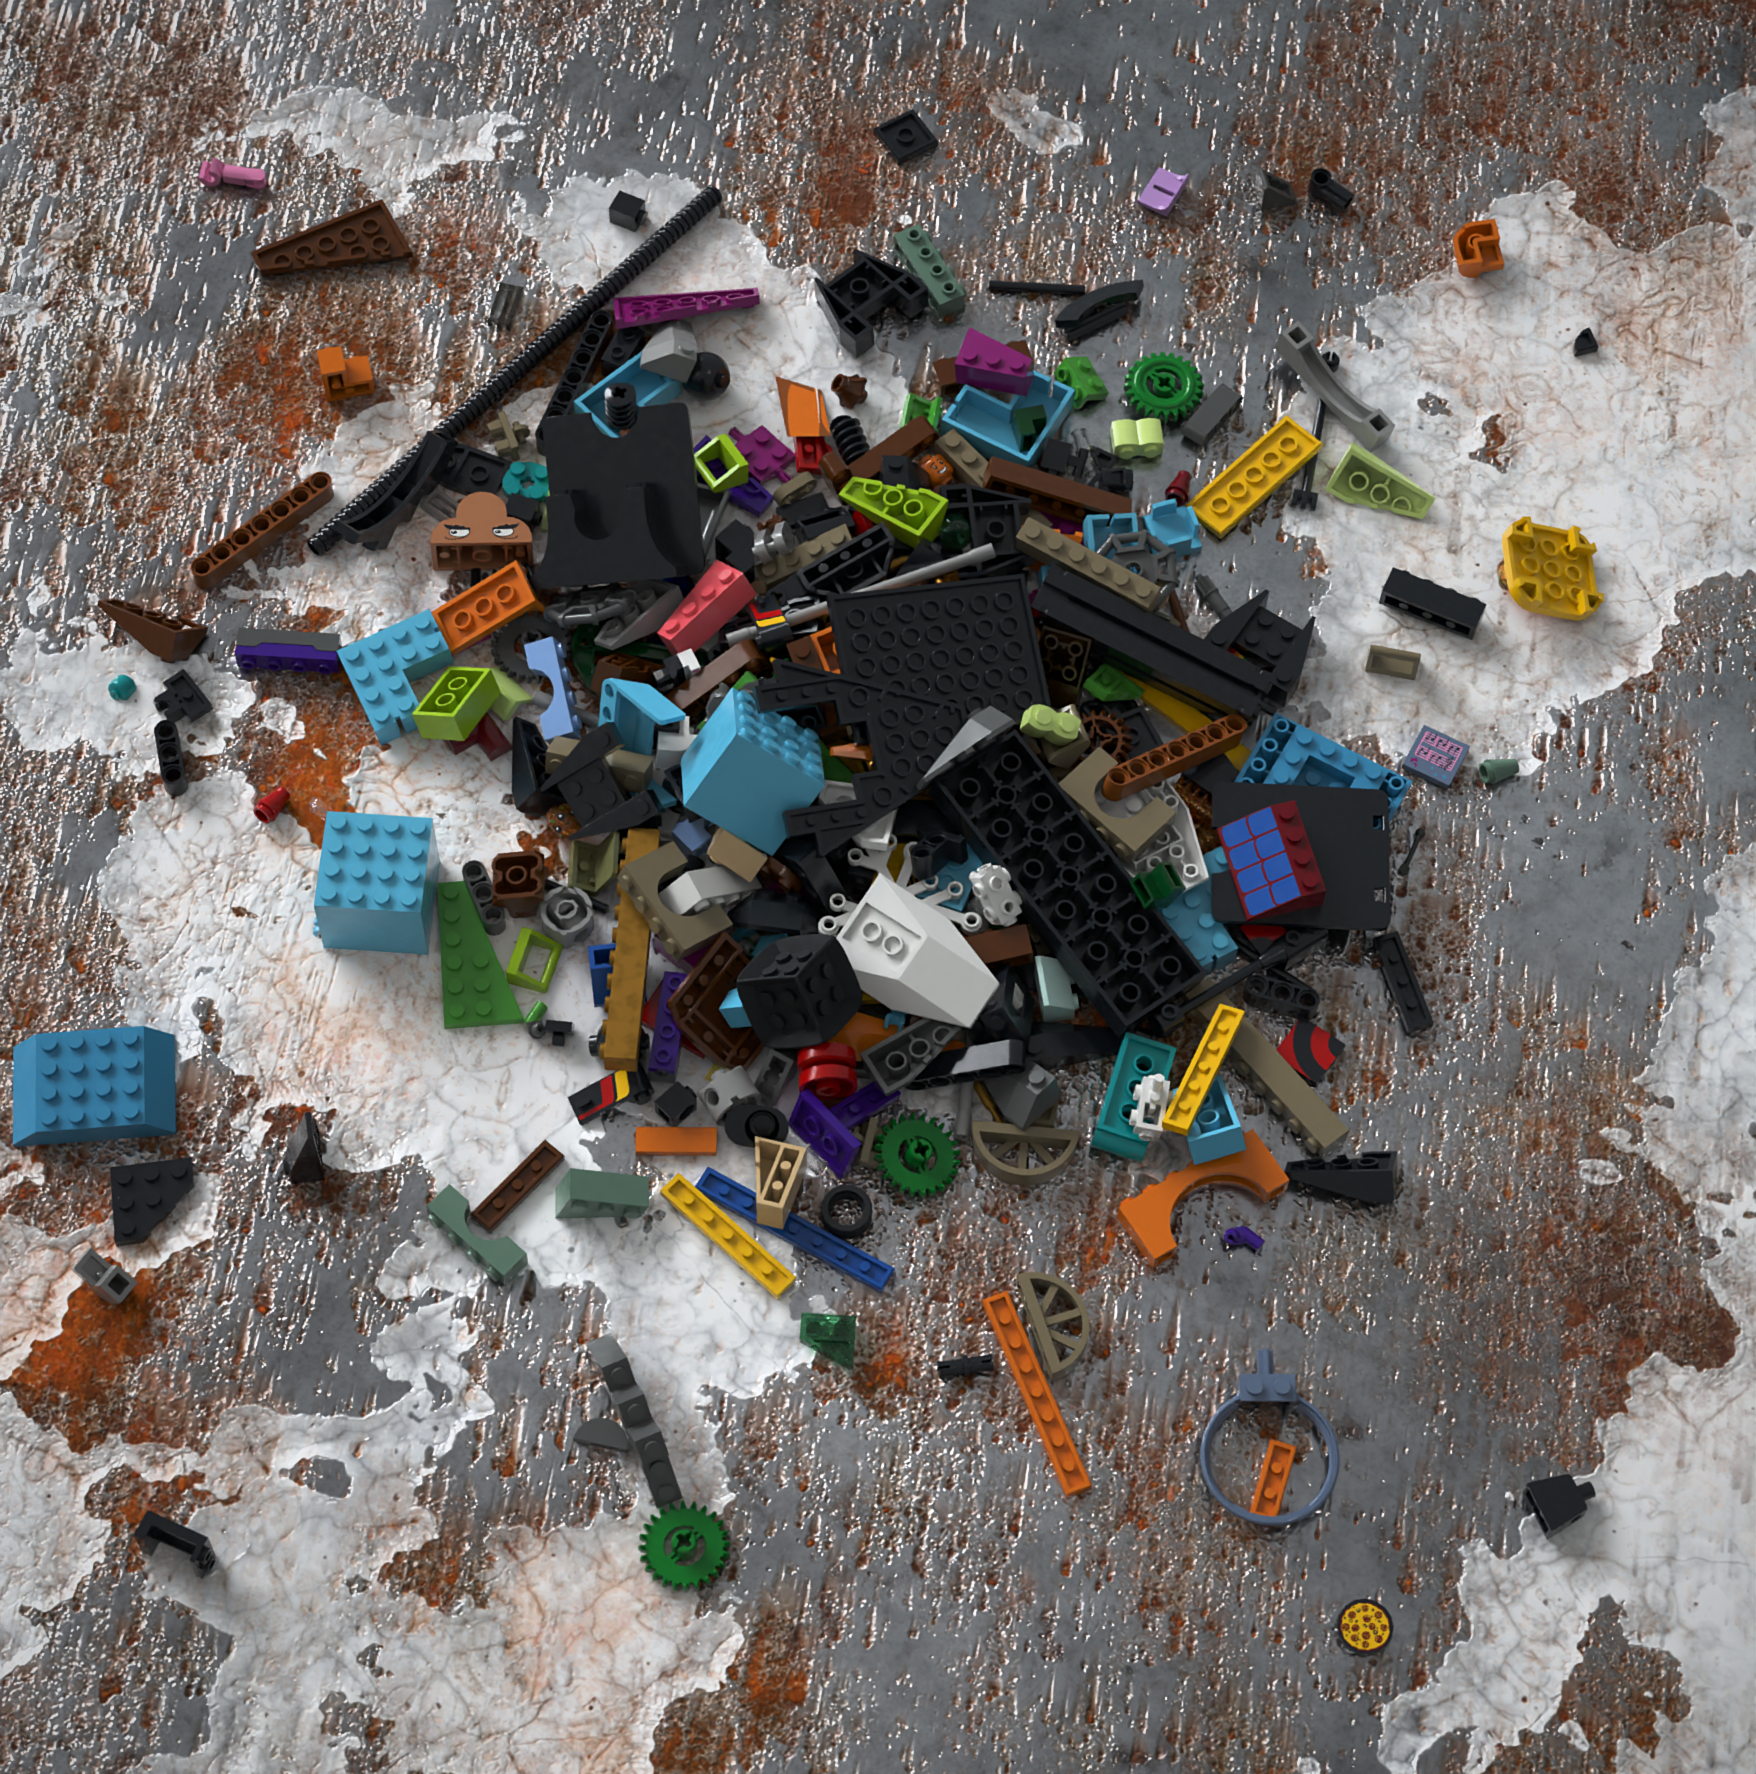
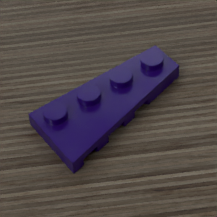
M706 435L694 447V454L712 441V439ZM719 458L704 462L716 480L728 472ZM696 469L697 482L708 485ZM748 477L747 483L726 489L732 491L730 502L758 518L773 504L774 497L753 477Z

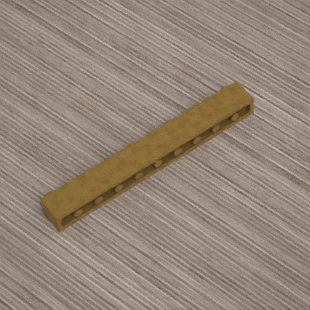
M628 828V838L623 837L622 853H626L625 860H620L619 873L624 865L660 848V829ZM618 882L617 898H621L620 905H615L614 919L618 920V927H613L612 943H616V948L610 951L609 965L613 966V973H608L607 989H611V994L605 997L604 1012H608V1020H603L602 1036H606L605 1043H600L599 1059H604L605 1070L637 1072L652 930L645 917L637 911L634 902L627 892L620 887Z

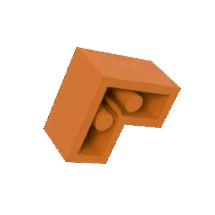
M341 346L317 350L327 402L375 393L368 355L354 356L344 360Z

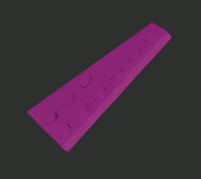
M758 288L613 298L616 329L667 320L678 321L684 317L735 308H752L760 304Z

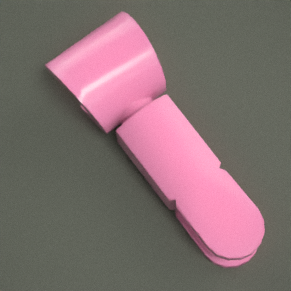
M214 157L211 164L203 160L198 177L199 181L206 186L218 185L221 178H223L225 183L245 185L255 189H263L266 186V174L262 169L228 164L224 167V163Z

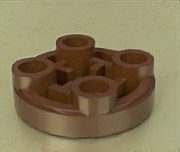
M767 855V860L760 868L758 874L769 883L773 880L779 884L780 887L778 889L783 894L788 892L798 893L803 887L801 880L781 862Z

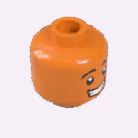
M928 454L918 463L929 473L930 490H933L937 485H949L954 479L953 466L941 454H935L932 457Z

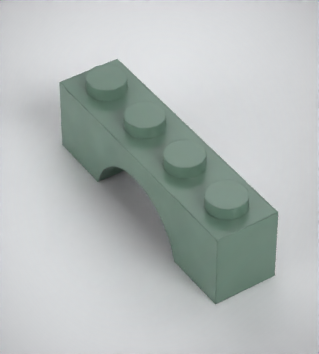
M450 1184L426 1206L427 1219L436 1229L441 1227L447 1233L446 1236L456 1247L461 1245L467 1251L466 1255L473 1263H481L486 1268V1274L493 1281L497 1282L499 1280L506 1285L528 1264L527 1253L508 1236L497 1240H485L475 1236L468 1229L467 1219L471 1212L469 1201Z

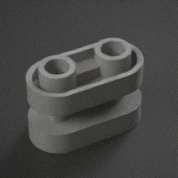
M787 521L776 524L773 534L768 528L757 532L754 541L755 546L752 548L754 557L757 561L761 560L765 564L774 560L777 551L781 556L793 552L795 538Z

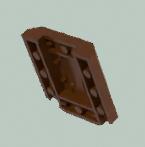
M721 932L673 993L667 1004L677 1029L714 1065L730 1070L742 1065L745 1071H747L765 1045L759 1040L752 1026L731 1028L719 1011V1007L728 992L737 988L736 981L738 976L751 961L742 954L744 949L726 932Z

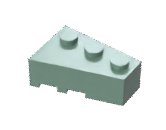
M570 1168L556 1187L555 1218L626 1217L633 1219L641 1217L649 1207L648 1176Z

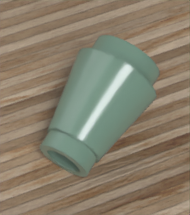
M1515 758L1487 759L1479 765L1481 780L1489 784L1497 783L1519 772V764Z

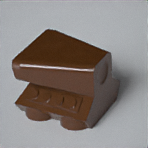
M536 850L498 853L493 858L491 864L493 870V884L491 886L492 905L508 909L512 918L536 916L539 904L544 901V889L549 876V867L544 866V854Z

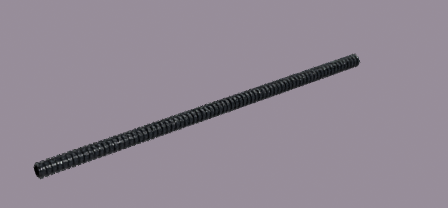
M708 185L680 212L671 217L670 221L662 225L660 230H657L649 239L645 240L644 244H641L639 248L634 250V253H631L629 257L624 259V262L619 263L613 271L608 273V276H605L603 280L598 282V285L593 286V289L584 294L582 299L574 303L572 308H568L561 317L556 319V322H553L545 331H542L540 336L532 340L530 345L521 350L519 355H515L514 359L505 364L503 369L498 370V373L489 378L487 383L482 385V388H478L476 392H473L471 397L466 399V402H462L460 407L449 414L450 416H446L444 421H441L439 426H435L433 430H440L453 439L456 438V435H460L462 430L467 428V425L473 423L472 420H477L478 416L483 414V411H487L489 406H492L494 402L499 400V397L504 396L505 392L510 390V387H514L515 383H518L521 378L526 376V373L534 369L537 364L541 363L542 359H545L547 355L552 353V350H555L558 345L567 340L568 336L573 334V331H577L584 322H587L595 311L603 308L610 299L615 297V294H618L626 285H629L636 276L641 274V271H644L646 267L651 265V262L656 261V258H659L682 235L691 230L692 226L701 221L702 217H705L713 208L723 201L720 191L712 185ZM419 440L417 445L412 446V450H408L406 455H402L401 460L398 459L395 464H392L390 469H386L384 474L379 476V479L373 481V484H369L368 489H364L362 493H359L357 499H352L351 503L346 505V508H342L340 513L335 515V518H331L329 523H325L324 528H320L318 533L312 535L313 538L307 539L308 547L314 554L322 557L325 552L330 550V546H335L336 542L341 540L343 535L336 531L339 522L352 519L363 513L389 490L410 463L422 440Z

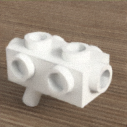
M991 863L979 867L977 872H971L969 880L973 884L972 890L983 905V913L986 919L991 924L1003 925V927L1014 924L1017 921L1016 916L1022 912L1019 906L1022 904V900L1016 891H1012L1008 883L1011 881L1009 872L1005 868H1001L1000 865H992Z
M1162 1074L1144 1076L1141 1084L1135 1085L1133 1100L1138 1101L1137 1110L1132 1109L1129 1125L1134 1126L1133 1133L1139 1134V1139L1144 1141H1154L1155 1138H1160L1162 1132H1167L1166 1129L1162 1128V1120L1166 1114V1107H1169L1172 1102L1173 1091H1169L1170 1081L1164 1080L1165 1078ZM1149 1120L1152 1124L1144 1123V1121Z

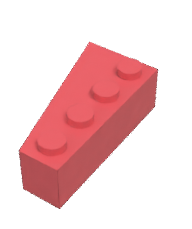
M716 559L657 634L672 655L690 648L694 653L736 615L745 604L749 603L757 593L742 572Z

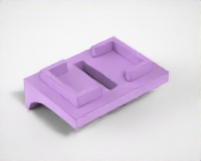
M1158 167L1138 199L1137 204L1168 216L1188 184L1189 174L1181 176Z

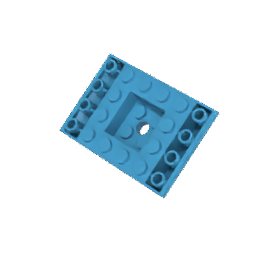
M1276 712L1234 781L1380 789L1388 796L1389 823L1413 781ZM1373 818V829L1382 830V818Z

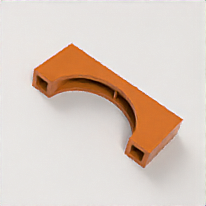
M1254 1129L1247 1133L1242 1131L1246 1150L1194 1165L1192 1160L1187 1164V1168L1180 1172L1175 1170L1169 1173L1163 1182L1158 1185L1155 1183L1150 1184L1143 1189L1142 1194L1135 1198L1132 1196L1128 1197L1119 1204L1117 1219L1152 1269L1175 1256L1177 1244L1171 1233L1170 1217L1177 1204L1192 1191L1209 1184L1230 1183L1251 1190L1266 1203L1287 1190L1289 1178Z

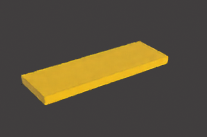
M1286 415L1185 506L1186 508L1192 506L1197 520L1222 539L1322 449L1323 443Z

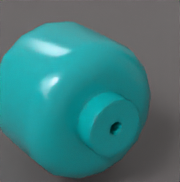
M121 674L108 684V691L114 700L119 698L128 700L136 691V684L131 677Z

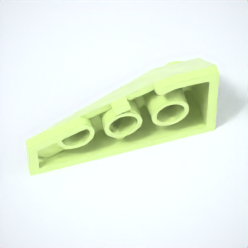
M1353 442L1340 460L1325 488L1326 491L1347 503H1357L1369 506L1370 508L1393 511V513L1419 519L1424 518L1436 497L1384 461Z

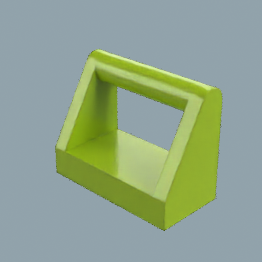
M726 433L715 437L694 454L697 471L714 493L748 482L749 464ZM719 458L728 472L716 480L704 462Z
M522 927L506 970L508 983L537 992L547 993L563 945L533 929ZM532 945L551 950L540 981L522 973Z

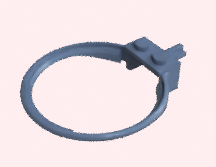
M1263 1348V1350H1257L1258 1374H1239L1236 1382L1237 1395L1221 1406L1209 1421L1201 1442L1200 1460L1206 1484L1224 1508L1235 1516L1254 1524L1282 1526L1308 1517L1323 1505L1335 1486L1339 1472L1340 1456L1337 1440L1329 1422L1315 1406L1297 1394L1295 1374H1274L1273 1350ZM1242 1402H1288V1404H1296L1298 1406L1295 1410L1303 1414L1318 1428L1327 1445L1329 1468L1323 1488L1311 1503L1290 1514L1263 1516L1249 1512L1236 1504L1234 1505L1219 1489L1210 1466L1211 1442L1219 1425L1230 1414L1238 1410L1237 1404H1242Z

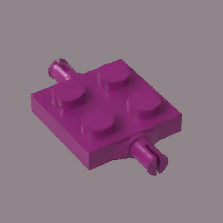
M763 425L747 435L742 434L736 427L730 429L728 435L737 441L735 444L736 448L749 464V478L753 477L761 486L768 480L778 478L784 484L793 479L785 472V469L795 461V454Z

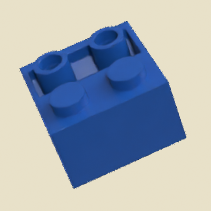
M616 943L588 946L594 1008L604 1007L605 997L611 994V989H607L608 973H613V966L609 965L610 951L615 950ZM646 989L644 1002H647Z

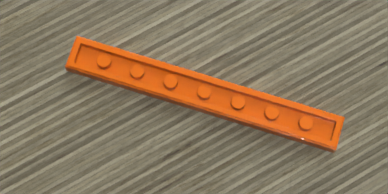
M1008 1291L983 1299L982 1305L1066 1499L1092 1490L1091 1481Z

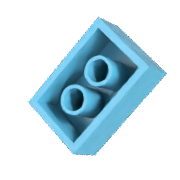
M1221 1075L1216 1076L1188 1136L1184 1135L1194 1165L1246 1150L1242 1129ZM1175 1088V1089L1170 1090V1091H1173V1098H1174V1096H1175V1094H1176L1178 1088Z

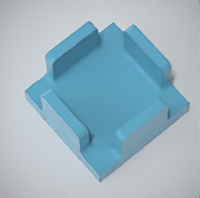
M1175 498L1154 503L1151 508V514L1144 516L1145 529L1148 530V533L1169 548L1173 547L1176 551L1175 558L1201 552L1202 545L1198 537L1200 525L1192 506L1176 508L1177 502ZM1148 545L1150 554L1156 555L1159 553Z

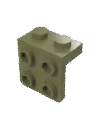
M613 831L598 846L573 840L570 843L567 888H580L588 896L597 897L614 879H617L620 868L618 855L622 847V842L619 840V832Z

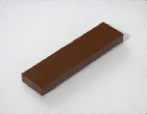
M544 1140L470 1214L471 1218L491 1234L565 1160V1156L547 1140Z

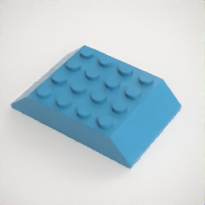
M146 1026L39 1033L13 1047L14 1147L176 1135L175 1036L173 1034Z

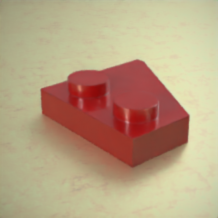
M824 436L793 437L797 473L809 471L811 474L822 475L818 463L825 454L833 451L831 446L825 442Z

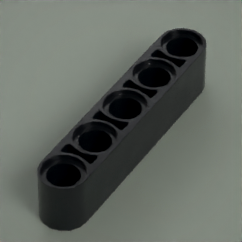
M1013 1039L942 1051L905 1088L919 1091L1022 1073L1026 1069V1044L1021 1040Z

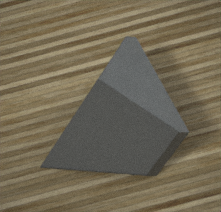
M1264 169L1249 172L1261 210L1294 205L1297 202L1291 183Z

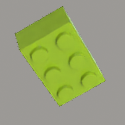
M449 666L412 713V716L422 738L465 741L501 694V691L491 669Z

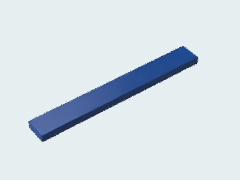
M710 1167L706 1168L695 1185L712 1202L880 1294L895 1272V1268L791 1211L783 1229L758 1224L756 1192Z

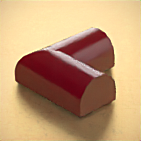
M488 712L484 714L465 741L444 740L455 756L476 743L490 761L512 750V745Z

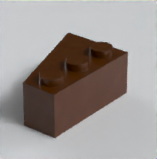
M617 651L598 660L590 690L597 692V696L601 697L603 681L609 678L649 684L656 689L657 685L652 672L662 669L664 666Z

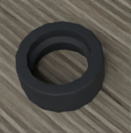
M840 1185L832 1188L825 1195L821 1203V1221L824 1228L840 1239H853L861 1236L868 1229L872 1221V1203L869 1196L861 1188L854 1185ZM841 1199L855 1200L862 1207V1217L855 1224L841 1225L832 1219V1205Z

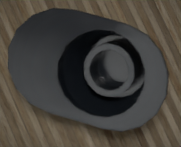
M740 1104L727 1114L724 1122L728 1138L733 1143L744 1147L755 1148V1136L784 1142L789 1132L786 1116L779 1109L770 1106Z

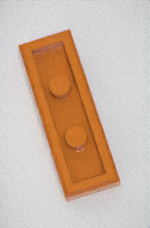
M636 1127L635 1152L636 1155L716 1156L717 1127Z
M1270 1439L1250 1512L1263 1516H1278L1297 1450L1296 1446Z

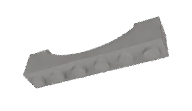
M1297 321L1280 333L1274 346L1275 350L1371 453L1389 439L1396 425L1380 408L1376 410L1370 407L1345 387L1324 361L1313 341L1314 337Z

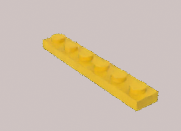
M1219 1004L1162 1120L1163 1129L1188 1136L1244 1020L1245 1011Z
M680 1173L674 1176L660 1190V1195L777 1300L796 1282V1277Z

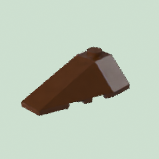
M116 598L98 600L97 603L98 607L151 654L161 657L160 660L166 663H176L177 660L187 659L208 631V627L182 617L178 620L165 618V612L143 611V606Z

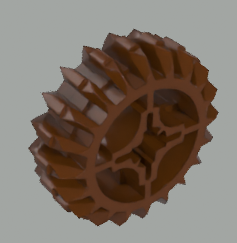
M1092 710L1091 717L1088 718L1086 714L1082 713V723L1086 732L1091 730L1088 736L1091 745L1084 751L1085 754H1091L1097 749L1095 746L1098 736L1101 741L1100 747L1108 753L1111 750H1115L1110 756L1118 762V765L1122 764L1121 760L1128 761L1130 757L1127 753L1133 751V747L1130 745L1133 738L1132 735H1129V726H1124V720L1122 718L1116 720V714L1113 712L1107 717L1105 710H1102L1099 716ZM1100 728L1109 729L1113 731L1116 735L1112 736L1111 734H1103L1100 731ZM1080 756L1073 763V769H1075L1086 758Z

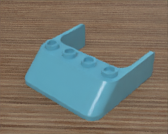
M609 678L603 681L598 727L606 722H614L627 743L620 750L651 756L655 723L665 725L684 720L686 714L649 684ZM652 779L646 790L653 789L664 808L675 806L677 799ZM629 792L634 797L638 795V793Z

